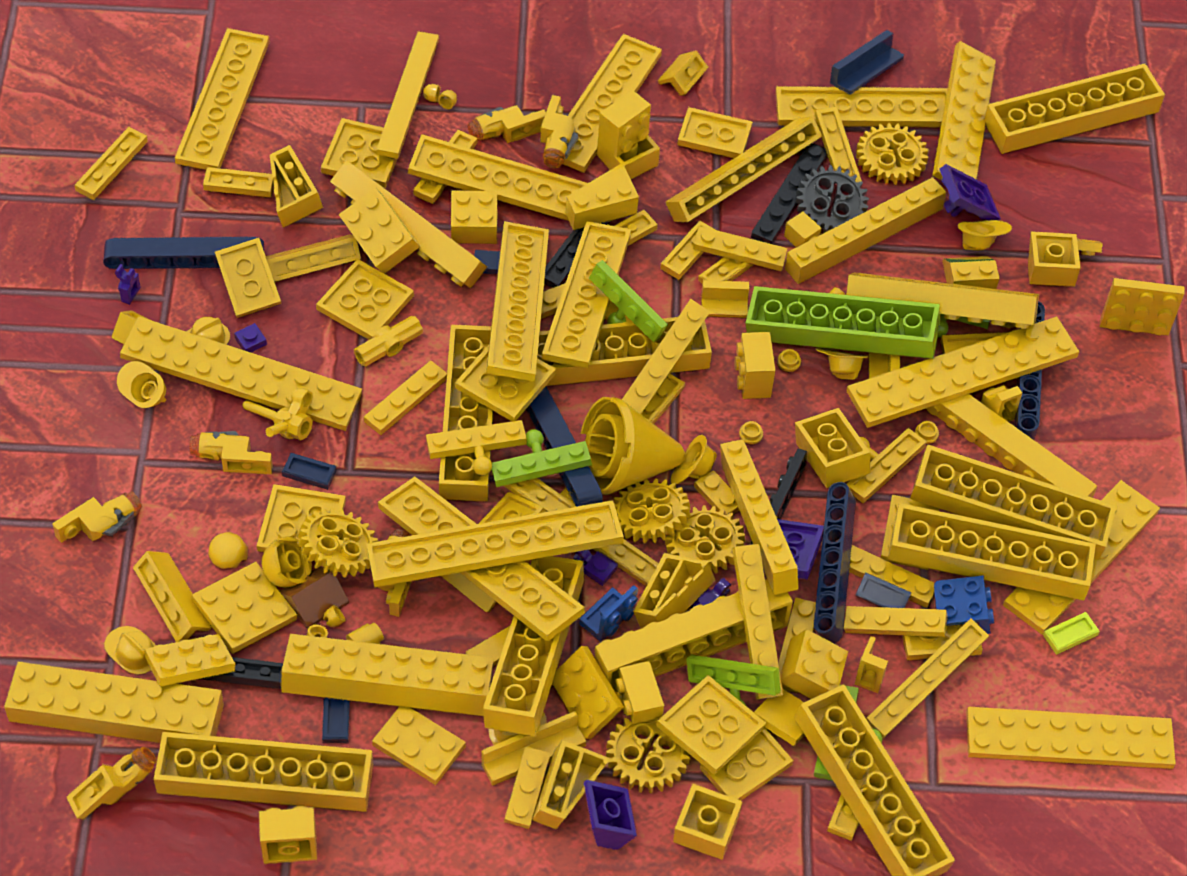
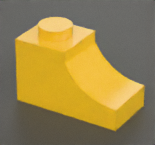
M1004 385L998 388H990L983 393L981 403L1010 422L1015 419L1022 392L1018 386L1008 390Z

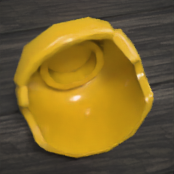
M231 532L221 533L210 542L208 556L212 563L221 569L237 568L242 560H247L248 547L239 535Z

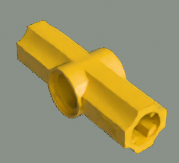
M410 316L393 327L383 326L378 329L372 339L354 349V355L359 364L366 367L385 355L392 357L398 354L404 344L423 334L420 321L415 316Z

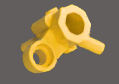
M295 389L291 395L292 404L290 408L284 407L278 412L248 400L243 402L245 410L274 421V425L268 427L265 431L268 437L280 434L287 439L296 438L303 440L307 438L312 430L313 420L306 413L312 402L313 393L307 389Z

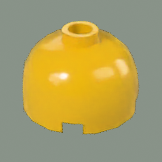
M290 536L282 537L271 543L264 551L262 568L267 579L275 586L283 588L293 587L306 581L305 578L311 574L312 564L307 562L309 554H301L302 549L298 546L299 540Z

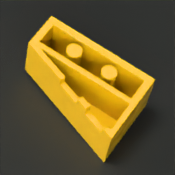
M288 145L270 154L277 205L276 210L282 227L322 209L323 205L319 194L291 146Z
M619 164L567 196L565 213L573 230L584 228L586 221L603 223L637 214L639 196L624 164Z
M664 553L633 611L640 628L642 629L652 622L664 621L673 614L684 613L716 581L709 562Z
M562 740L554 750L532 820L557 829L585 793L584 781H594L610 758Z

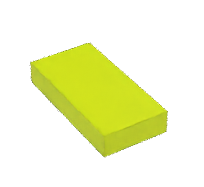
M1084 612L1045 630L1043 636L1057 655L1098 636L1100 631L1087 612Z

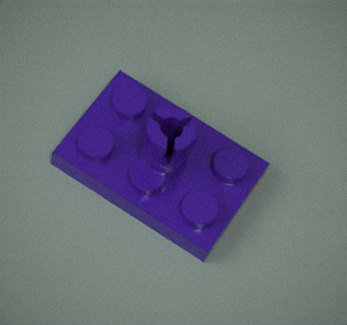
M948 164L939 169L943 177L942 182L950 194L948 196L949 200L944 202V207L948 213L951 212V216L956 217L965 209L968 213H973L982 220L999 221L1001 219L986 184Z
M777 519L797 565L798 579H808L823 539L824 526Z

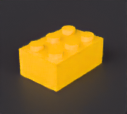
M376 187L339 214L375 267L384 274L421 247L385 196Z
M839 408L795 422L796 444L799 449L807 451L808 462L826 488H829L836 482H846L871 473L870 451Z

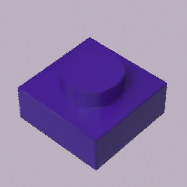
M255 323L234 333L236 341L244 351L251 353L267 345L266 338Z

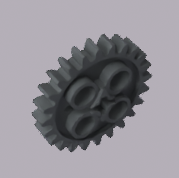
M829 165L827 171L823 166H820L818 172L812 169L811 174H806L804 179L800 181L799 188L796 191L797 198L795 203L800 204L797 211H804L814 222L823 228V234L827 230H831L857 217L868 209L866 204L869 198L865 197L867 189H860L863 182L856 183L857 175L848 176L849 170L842 173L841 166L836 171H833L832 165ZM835 183L837 184V189L833 199L834 204L830 217H827V211L831 202L830 196ZM819 186H825L827 190H823ZM841 191H845L849 195H844L841 193ZM815 205H819V206H821L823 209H822V210H821V209H817V208L815 207ZM837 211H842L845 215H840Z

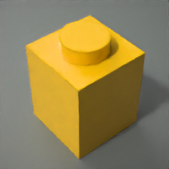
M801 212L786 222L784 237L795 247H798L820 236L821 227L805 212Z

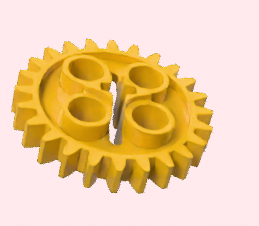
M890 123L887 124V128L879 124L878 130L871 127L870 132L865 131L864 136H860L859 143H857L856 158L859 159L858 165L863 166V172L869 171L868 177L877 176V182L885 179V184H888L889 180H892L894 185H897L898 180H901L903 184H906L907 178L914 181V176L920 177L921 171L925 170L928 161L927 155L929 150L926 149V142H921L922 136L915 137V130L909 133L907 132V126L900 129L899 124L895 128H892Z
M655 478L653 483H649L648 479H646L644 484L641 485L638 482L635 484L636 487L629 486L627 487V492L619 491L620 497H614V505L622 533H624L625 539L633 536L634 542L643 538V543H646L648 539L652 538V541L656 543L658 537L665 541L667 534L675 536V529L682 531V524H687V517H690V503L687 493H683L682 487L676 489V483L668 486L667 480L660 484L657 478Z
M703 505L702 511H698L696 507H693V513H690V517H687L688 523L682 524V531L675 529V536L667 534L665 543L668 554L709 562L711 569L715 573H718V567L727 570V563L734 565L732 548L744 546L745 543L744 527L740 525L739 518L734 519L733 513L725 515L724 508L716 512L715 506L711 510H707L706 506Z
M323 508L319 514L313 511L311 517L307 516L305 522L302 523L297 537L300 539L298 546L303 547L301 554H309L307 562L315 561L314 568L324 567L323 573L332 570L335 577L338 572H341L344 578H346L348 572L355 577L357 572L363 574L366 568L370 569L366 544L377 542L378 538L373 537L374 530H367L368 523H360L361 517L354 519L352 518V512L344 515L343 509L336 513L333 508L330 509L329 513Z
M624 718V726L617 724L616 732H611L610 740L607 741L606 748L609 750H606V757L610 758L608 768H614L613 776L621 775V784L629 781V789L638 785L640 793L644 787H648L650 793L653 792V787L655 786L661 792L663 791L664 784L670 788L673 787V779L680 781L681 773H686V765L690 761L688 755L690 754L656 726L658 719L633 724L629 719ZM638 735H645L647 738H646V739H640V738H638L637 736H638ZM659 735L653 744V751L648 753L654 736ZM666 745L669 746L671 749L664 750L660 748V746ZM648 753L643 768L637 770L643 762L644 754ZM632 755L636 757V759L630 760L627 759L626 756ZM650 766H657V767L660 768V769L654 771V770H651L649 767H650Z

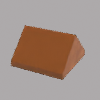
M323 567L316 568L305 578L306 581L304 583L284 588L280 591L307 630L311 625L322 621L325 611L331 606L336 605L341 609L349 603L337 577L333 576L332 570L323 573Z

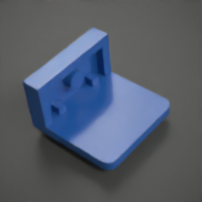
M984 576L940 580L934 583L936 609L947 610L946 626L965 624L971 618L976 623L979 622V626L987 634L991 633L990 624H994L993 608L988 609L987 602H992L990 587H985Z
M633 585L622 595L612 587L579 619L578 624L600 642L607 636L609 638L617 632L618 625L624 620L627 622L634 615L633 611L638 601V588Z

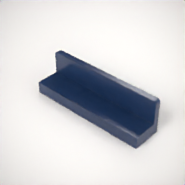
M888 30L884 31L834 64L831 70L830 84L848 94H852L903 60L904 54L892 48L894 33Z

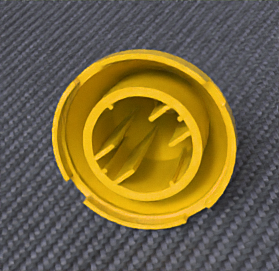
M600 398L592 405L583 422L580 434H586L585 441L592 462L589 468L600 487L602 495L614 493L676 468L684 461L685 451L679 442L619 398Z

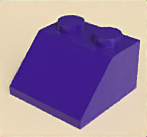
M590 780L584 781L596 845L615 850L620 849L637 836L628 789Z

